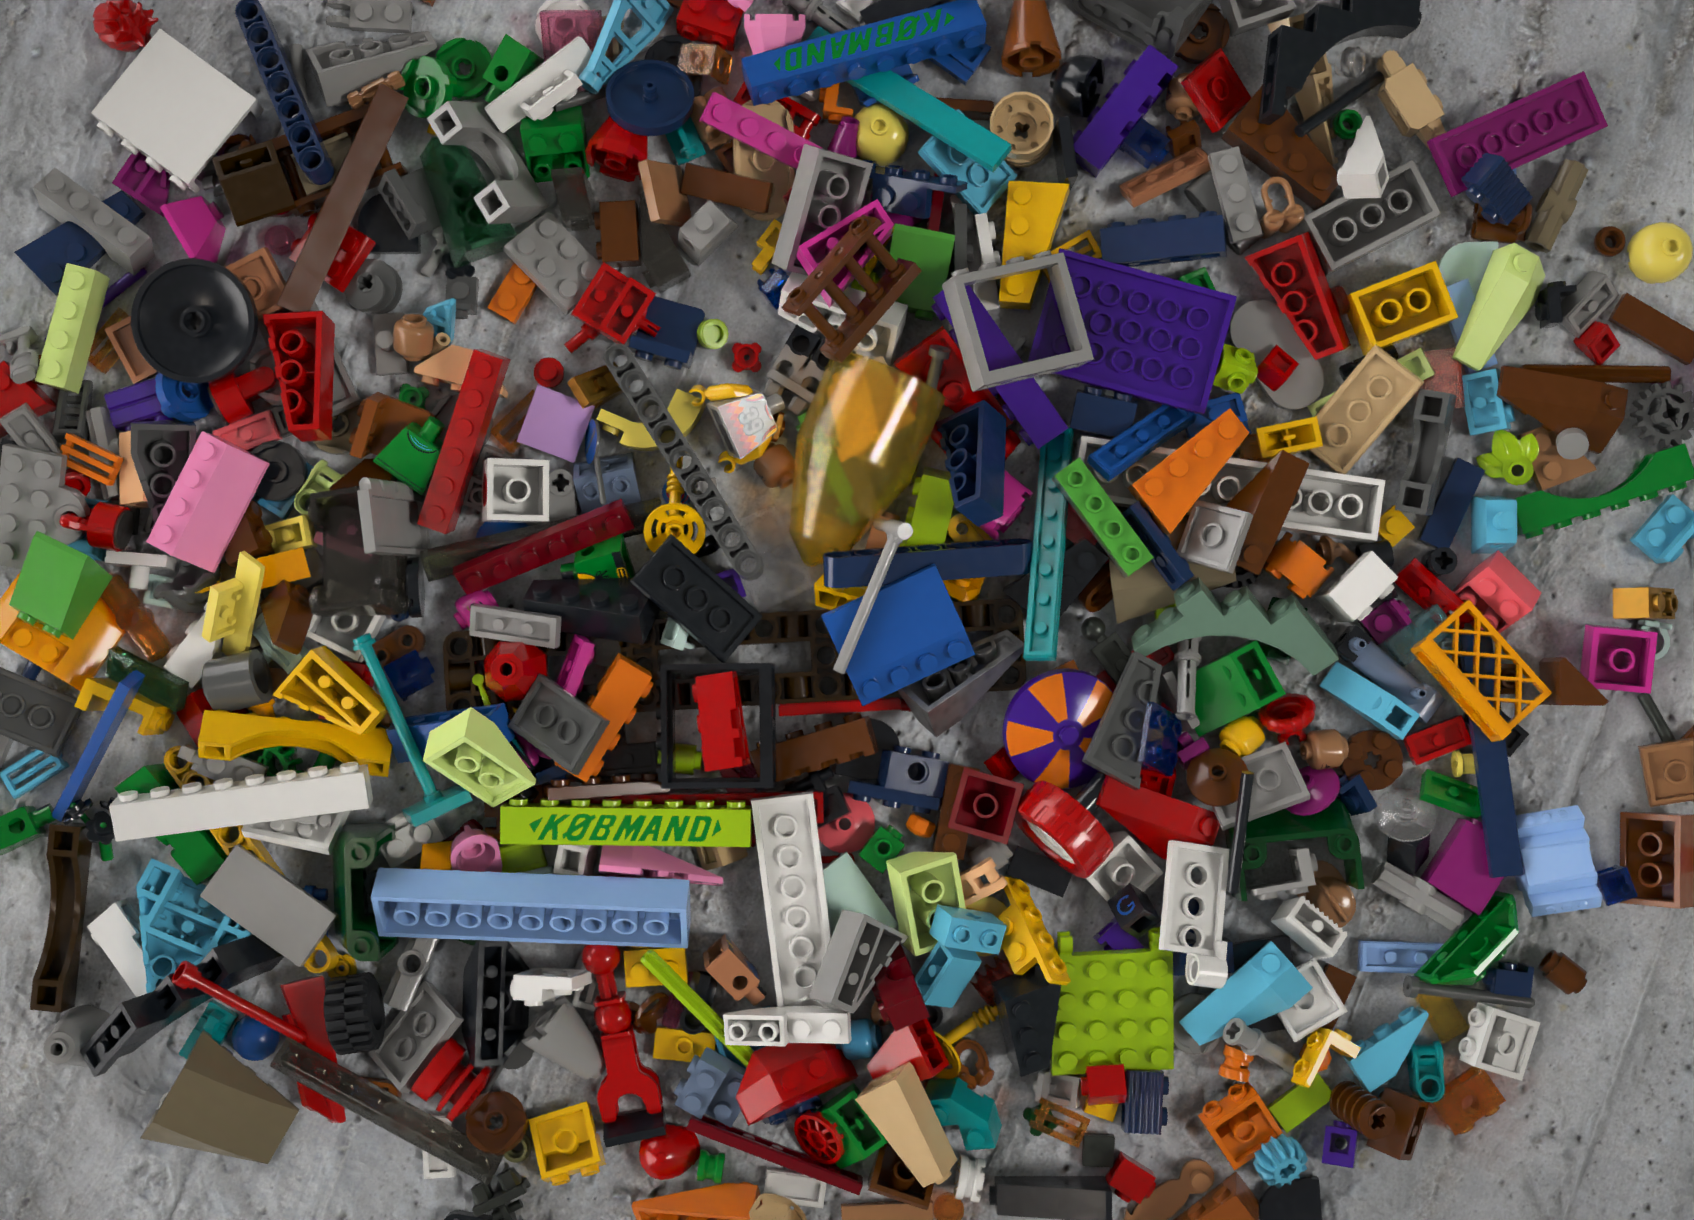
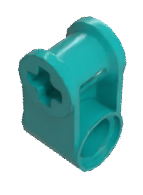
M1433 1041L1432 1044L1415 1045L1413 1043L1406 1056L1410 1090L1414 1095L1426 1102H1437L1445 1093L1442 1045L1440 1041ZM1427 1079H1431V1090L1423 1094L1421 1090L1422 1083Z

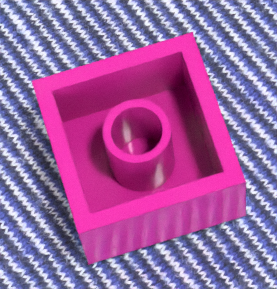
M1585 624L1580 673L1596 689L1651 694L1658 633L1646 629Z

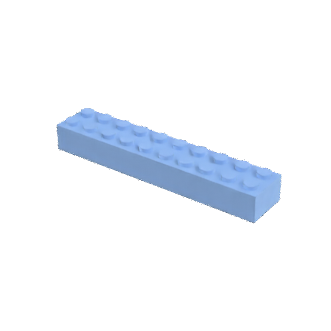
M393 867L378 868L371 893L378 935L384 937L688 948L691 924L689 880L676 878L657 879L646 877L530 874L522 872L403 869Z

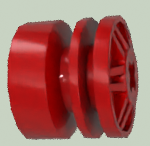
M452 1037L435 1055L410 1089L426 1102L439 1093L442 1098L436 1108L438 1112H441L448 1102L452 1103L454 1106L446 1116L451 1122L468 1110L485 1088L489 1074L493 1070L489 1066H485L476 1075L473 1072L476 1067L472 1066L471 1062L467 1066L463 1065L461 1062L466 1055L467 1049Z

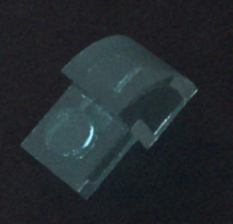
M1438 604L1432 605L1412 617L1411 624L1403 626L1384 641L1383 644L1402 667L1406 666L1416 658L1409 649L1443 622L1447 615ZM1451 623L1447 628L1453 629V623ZM1440 633L1433 640L1438 643L1450 633Z

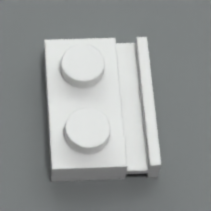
M402 812L384 822L395 823L396 838L385 842L381 847V851L390 868H393L422 853V844L441 842L447 837L436 818L414 827L406 821Z

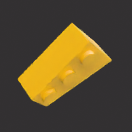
M326 646L311 649L273 693V696L279 699H286L299 705V708L317 713L325 717L326 720L359 735L374 730L388 713L381 696Z

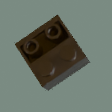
M272 140L212 158L219 182L237 227L296 209Z

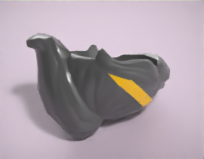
M193 564L180 566V571L172 583L160 584L154 590V598L162 597L178 610L199 614L206 612L204 606L208 602L210 586L221 581V565H218L215 573Z

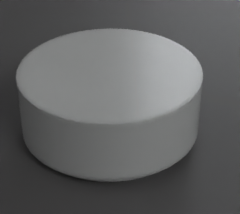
M1567 428L1558 434L1556 447L1558 453L1563 458L1578 459L1588 451L1589 441L1583 430Z

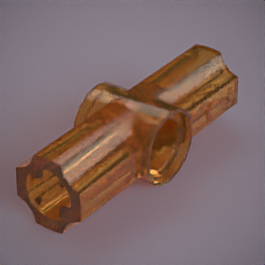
M116 575L111 579L101 597L116 616L117 625L128 632L149 662L154 663L164 658L174 646L155 622L153 612L143 606L132 589L128 588L129 585L123 577ZM138 612L139 620L133 626L132 616Z

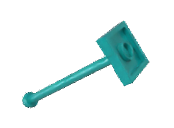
M366 633L353 639L354 651H361L425 793V796H423L424 800L402 809L406 821L417 827L472 801L469 791L458 784L443 791L436 789L372 647V644L376 642L375 637L372 638L370 633Z

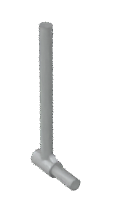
M876 518L873 522L875 529L887 534V542L833 670L845 674L898 545L903 540L909 539L913 534V528L909 523Z

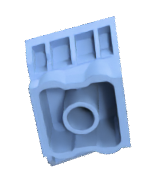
M1578 805L1516 815L1524 875H1517L1515 878L1518 891L1523 892L1525 905L1531 917L1601 907L1603 896L1597 887L1598 874L1589 848L1590 838L1584 829L1585 817Z

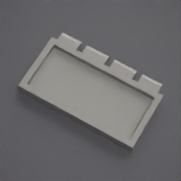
M367 477L361 478L359 481L360 490H357L364 553L408 557L432 556L429 530L427 527L417 524L425 497L405 483Z

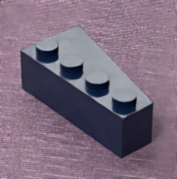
M982 400L936 423L937 430L942 434V439H940L941 448L946 452L945 466L951 474L949 484L955 509L978 527L1003 516L1006 418L988 402Z

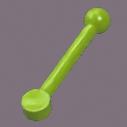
M475 674L472 682L478 686L484 706L490 705L484 687L485 677L482 674Z

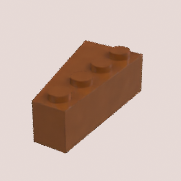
M1234 1172L1173 1220H1259V1200L1239 1174Z

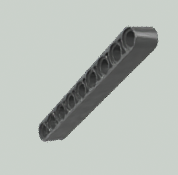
M622 344L611 345L604 354L607 367L714 538L742 579L747 581L758 579L764 571V564L631 351ZM617 356H627V361L623 366H613ZM633 381H643L641 390L638 392L629 391V386ZM649 406H659V412L655 417H645V411ZM672 430L675 432V438L672 442H661V436L665 431ZM690 456L692 458L690 466L685 469L677 468V461L680 457ZM699 481L707 482L708 488L706 492L701 495L693 493L694 484ZM714 507H722L724 509L723 517L717 521L710 520V510ZM731 532H736L740 534L739 543L733 547L725 545L726 536ZM747 558H753L757 561L756 568L749 573L743 572L741 570L742 562Z

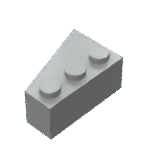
M842 910L809 998L830 1008L854 1014L875 985L874 978L883 966L887 967L892 961L891 954L899 943L904 944L909 936L866 914Z

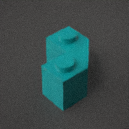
M958 1077L929 1080L925 1092L941 1126L958 1125L966 1151L996 1148L1002 1124L995 1100L985 1094L983 1096L978 1095L967 1088L968 1083Z

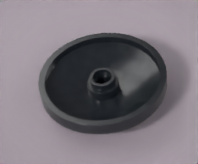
M189 258L167 263L156 269L145 279L133 301L131 328L134 341L141 355L159 373L181 382L194 384L209 383L230 375L247 359L257 337L258 314L250 291L236 274L214 262Z

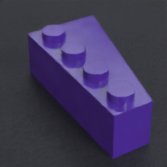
M1149 44L1139 59H1134L1123 73L1125 77L1120 84L1115 83L1105 96L1108 100L1101 108L1097 106L1086 120L1089 122V125L1083 132L1079 129L1074 134L1076 163L1096 178L1167 88L1179 66Z

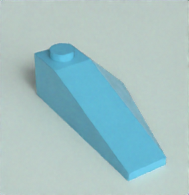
M1269 941L1227 978L1223 988L1215 989L1184 1016L1179 1023L1200 1046L1222 1037L1224 1027L1231 1019L1240 1018L1245 1021L1247 1026L1290 1009L1313 987L1272 941Z

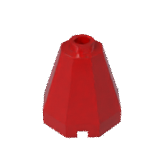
M609 116L588 142L585 151L587 163L593 167L596 162L600 165L599 172L608 177L632 182L639 175V180H641L638 162L648 159V136L634 134L623 129Z
M500 640L484 659L486 686L505 702L523 700L539 673L549 678L547 654L534 645ZM512 666V673L510 674L508 668Z

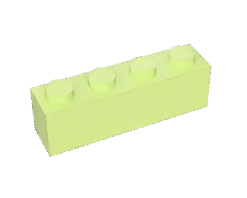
M69 263L66 264L37 370L36 382L79 394L109 285V277L94 269Z

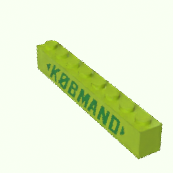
M516 797L510 798L509 803H505L500 807V844L751 847L752 806L745 805L743 800H729L727 805H714V800H696V805H683V800L679 799L665 800V804H652L651 799H635L633 804H621V799H603L602 804H590V799L588 798L571 799V803H559V800L548 801L545 798H541L540 803H528V798Z

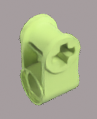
M324 459L320 460L311 470L308 479L294 498L295 509L300 514L308 515L313 519L321 518L326 514L336 497H338L329 488L346 474H339L328 466L327 461ZM327 476V477H329L330 479H332L333 481L330 482V481H328L327 479H325L324 477ZM310 497H316V508L306 511V500Z

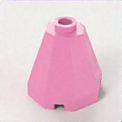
M744 14V28L753 55L802 42L806 29V15L799 14V21H795V15L755 14V20H752L751 14Z

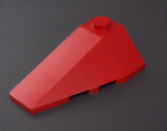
M1108 775L1105 776L1096 803L1115 821L1133 833L1134 837L1140 842H1143L1152 849L1153 853L1159 858L1167 860L1168 841L1175 840L1212 846L1220 827L1213 811L1143 787L1133 790Z

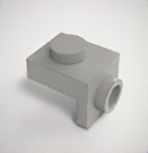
M1050 1068L1040 1071L1033 1083V1092L1036 1093L1035 1102L1043 1103L1047 1101L1071 1108H1078L1081 1099L1080 1077L1083 1076H1052Z

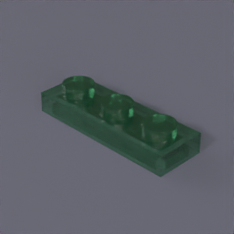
M118 646L109 649L106 677L119 683L132 671L138 670L146 676L137 693L174 712L185 709L189 686L188 681Z

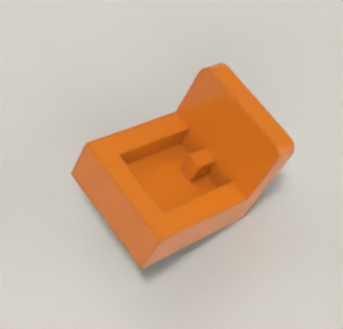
M840 83L834 84L831 87L820 88L819 102L824 103L823 119H828V122L833 125H839L843 116L853 117L854 112L853 109L837 106Z

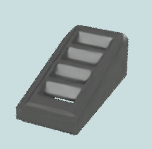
M91 380L82 381L80 392H83L82 396H68V391L59 389L52 435L58 443L66 444L67 440L64 439L66 433H73L89 441L90 432L85 411L92 408L93 382ZM68 404H81L80 408L68 407ZM67 416L79 417L78 420H67Z

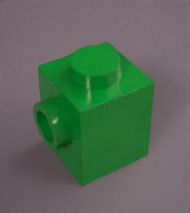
M880 824L860 849L858 855L883 874L887 869L886 860L895 858L905 846L904 842L900 840L903 834L890 824L886 828Z

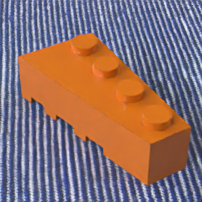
M1230 408L1127 487V489L1143 507L1149 510L1153 521L1161 532L1169 535L1250 432Z
M620 653L615 657L597 684L596 690L599 691L597 695L592 694L585 702L586 705L610 721L579 775H574L586 783L591 775L594 777L598 775L604 764L602 757L607 749L612 751L621 737L618 732L624 723L628 725L632 721L637 711L634 706L640 697L646 698L653 686L651 672ZM554 761V764H555L556 766H558V767L562 768L563 770L569 772L568 770H566L565 768H563L561 765H559L557 762Z

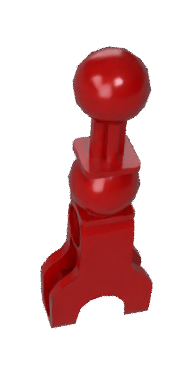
M585 944L582 950V962L589 972L596 975L600 994L595 997L593 1004L596 1007L594 1010V1020L597 1027L602 1031L600 1038L607 1069V1075L603 1078L597 1094L602 1120L606 1124L616 1121L619 1112L618 1099L625 1094H636L641 1097L649 1114L661 1113L663 1097L659 1076L651 1068L644 1066L640 1060L633 1025L631 1024L633 1011L630 1004L625 1000L626 991L617 990L614 970L620 962V950L618 946Z

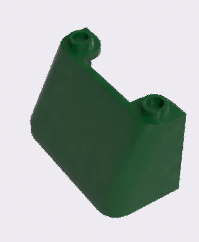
M395 823L344 824L332 851L334 912L339 915L334 921L335 934L351 957L358 961H379L399 943V937L378 935L374 913H368L367 892L364 887V881L367 876L366 867L373 863L376 856L381 854V847L385 842L396 838Z

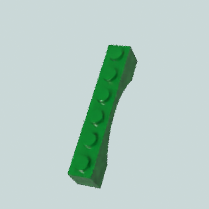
M1680 444L1644 456L1637 468L1625 481L1597 497L1567 498L1539 490L1513 498L1517 501V536L1524 534L1526 539L1544 534L1542 528L1553 525L1554 530L1572 525L1571 519L1582 516L1584 521L1600 516V509L1609 506L1611 511L1630 506L1629 500L1639 497L1640 502L1658 497L1657 491L1667 488L1670 493L1688 487L1686 481L1694 479V468L1686 444Z

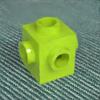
M1224 343L1213 385L1226 391L1243 394L1248 385L1256 380L1258 374L1254 353L1245 348H1237Z

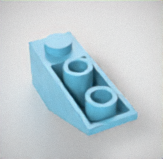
M1337 661L1319 685V687L1378 729L1388 733L1394 739L1403 740L1420 716L1419 713L1392 694Z
M1414 1006L1406 1008L1399 1013V1019L1390 1025L1389 1023L1382 1024L1373 1031L1374 1035L1367 1040L1354 1042V1044L1361 1047L1356 1059L1343 1056L1361 1086L1368 1092L1375 1090L1396 1076L1429 1016L1426 1010L1419 1006L1416 1008Z

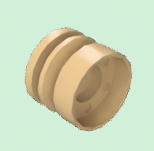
M1028 91L1014 92L1003 97L994 106L990 116V132L1007 141L1012 146L1011 152L1004 159L1008 165L1021 168L1039 163L1048 154L1053 142V114L1051 109L1040 96ZM1020 130L1022 133L1027 131V137L1023 138L1021 135L1016 137V131Z

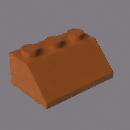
M1620 812L1619 903L1676 909L1694 907V814Z

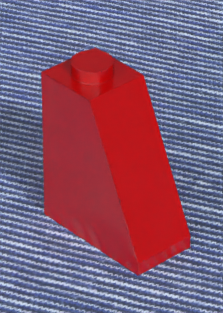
M927 1018L896 1032L895 1030L866 1065L873 1080L909 1061L914 1066L920 1081L933 1078L949 1065Z

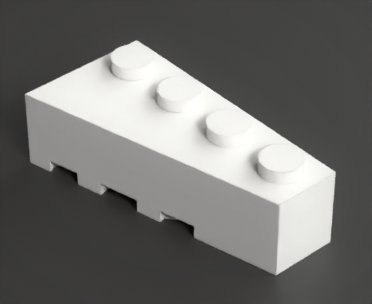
M792 272L781 290L778 315L812 333L815 331L820 332L804 313L801 316L785 312L781 308L788 300L789 293L796 287H799L808 277L807 275ZM847 287L843 292L855 307L866 294V292ZM821 294L812 302L835 330L845 320L846 314L835 302L829 308ZM894 302L853 349L856 352L855 356L860 359L868 356L870 360L883 356L891 370L893 362L899 353L908 305Z
M124 899L113 903L87 927L91 932L94 942L102 947L134 995L138 997L147 994L140 915Z

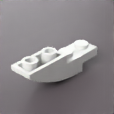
M823 1006L767 1007L728 1012L723 1015L725 1045L849 1044L852 1040L850 1013L836 1009H823Z

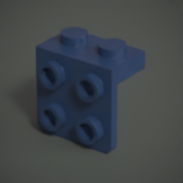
M655 296L647 308L645 318L661 328L654 338L638 328L637 335L631 336L628 347L632 353H635L634 357L647 362H652V359L664 362V366L675 370H681L682 367L690 369L698 343L697 329L704 321L705 313L702 309Z

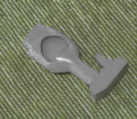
M24 326L0 335L1 344L10 355H13L10 361V378L17 384L33 380L39 367L38 353L31 349V344L37 342L38 336L31 326Z

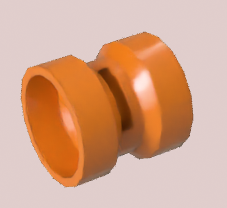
M1225 1043L1223 1050L1225 1061L1220 1064L1218 1074L1228 1079L1248 1082L1250 1077L1248 1066L1253 1061L1254 1055L1249 1056L1242 1051L1241 1047Z

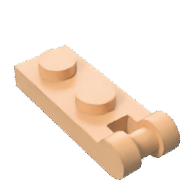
M991 857L960 872L965 906L1000 891L1008 884L1004 876L999 875L996 871V864ZM985 875L989 882L984 884L980 876Z

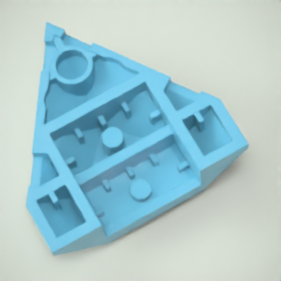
M152 858L136 885L147 993L153 992L167 975L175 972L183 961L186 960L194 965H198L212 948L251 936L252 934L200 897L206 885H196L192 879L183 876L180 870Z

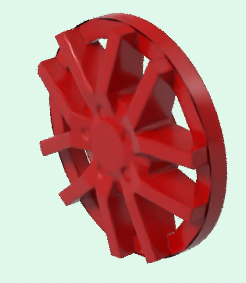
M808 1110L796 1119L794 1124L796 1139L802 1149L814 1160L823 1164H834L845 1152L842 1142L843 1134H839L835 1129L837 1124H831L822 1117L821 1112L811 1113Z

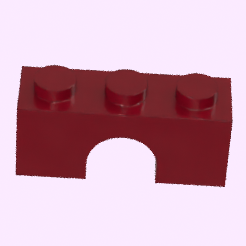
M901 943L891 954L892 961L887 967L883 966L874 978L876 983L872 987L877 1002L882 1001L877 1006L884 1022L890 1020L895 1032L930 1017Z

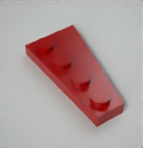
M944 326L893 362L902 372L904 371L917 384L925 388L932 356L928 354L930 345H941L951 350L950 357L943 362L935 397L955 413L985 400L1006 418V428L1013 423L989 389L972 392L960 348Z

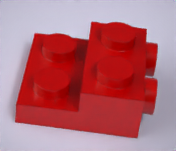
M319 212L309 217L307 231L302 238H297L291 245L289 259L295 263ZM349 226L324 282L344 293L376 242Z

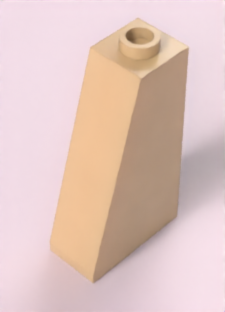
M909 1061L870 1081L855 1099L922 1187L932 1183L939 1185L946 1181L952 1174L950 1169L957 1161V1157L914 1066Z

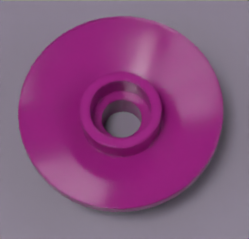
M1310 766L1299 769L1310 793V800L1288 807L1286 810L1295 815L1306 816L1327 808L1336 799L1340 790V780L1336 772L1331 768L1317 770Z

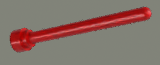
M185 960L175 970L172 983L180 988L193 989L195 987L296 1042L301 1043L306 1040L307 1034L305 1031L202 977V973L198 971V966Z

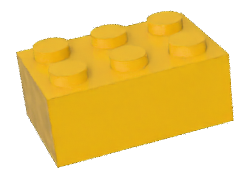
M1436 261L1350 293L1342 300L1364 356L1367 355L1375 344L1383 349L1448 324L1458 318Z

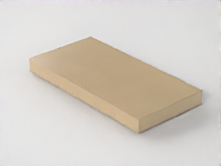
M1375 344L1315 415L1318 419L1323 446L1309 451L1335 472L1347 474L1420 389L1424 381Z

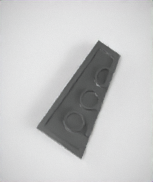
M1137 651L1131 653L1082 759V762L1133 790L1140 789L1141 778L1139 777L1142 764L1145 762V745L1152 724L1150 718L1153 705L1156 703L1162 665Z

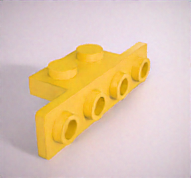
M1004 877L1008 884L1003 889L1011 905L997 918L1007 925L1001 946L1014 974L1023 975L1038 963L1048 983L1066 986L1071 982L1067 973V967L1058 955L1054 946V939L1048 933L1042 921V914L1030 896L1029 887L1020 879Z

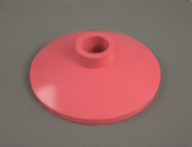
M843 793L852 813L842 818L850 820V827L848 829L840 828L839 821L842 819L840 818L818 829L819 840L828 849L838 853L846 851L852 853L860 850L874 833L875 818L867 802L852 799V793Z

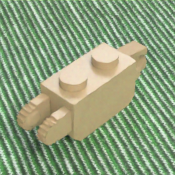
M1386 51L1376 63L1377 71L1384 75V82L1379 87L1377 96L1402 136L1411 138L1417 135L1429 149L1427 141L1446 133L1440 119L1445 114L1442 102L1437 95L1431 93L1426 85L1427 79L1420 69H1416L1413 63L1406 66L1403 59L1397 54V51Z

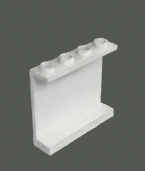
M159 29L93 109L91 114L99 121L96 126L111 138L116 134L123 139L120 144L131 153L137 155L138 152H141L147 157L145 162L159 173L164 169L171 175L169 180L183 191L188 187L197 194L200 190L194 182L197 176L249 113L257 119L264 109L255 97L162 29Z

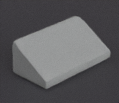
M1590 271L1577 284V292L1566 296L1561 301L1563 321L1561 324L1577 338L1619 296L1606 274Z

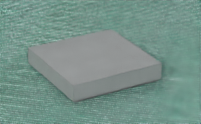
M1197 500L1191 509L1177 553L1187 562L1233 574L1253 515L1246 511Z

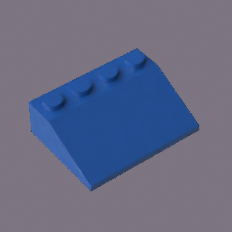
M934 563L880 588L846 669L862 706L975 655L965 628ZM863 596L821 615L838 654L842 649Z

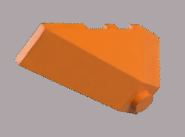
M749 1182L724 1183L634 1201L632 1203V1210L636 1220H750L749 1211L761 1194L758 1185H753Z

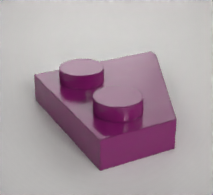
M138 152L137 155L132 153L112 184L164 217L159 207L168 204L169 178L171 175L164 169L159 173L145 162L147 157L141 152Z

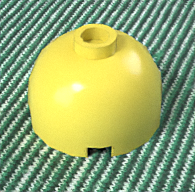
M874 103L868 107H863L855 115L854 118L859 121L856 139L857 156L861 160L876 161L878 166H886L897 161L904 154L909 141V127L903 116L882 103Z
M1658 222L1645 226L1632 236L1627 246L1630 259L1628 265L1635 276L1646 283L1655 284L1672 281L1688 268L1692 260L1693 245L1691 239L1683 228L1674 223Z

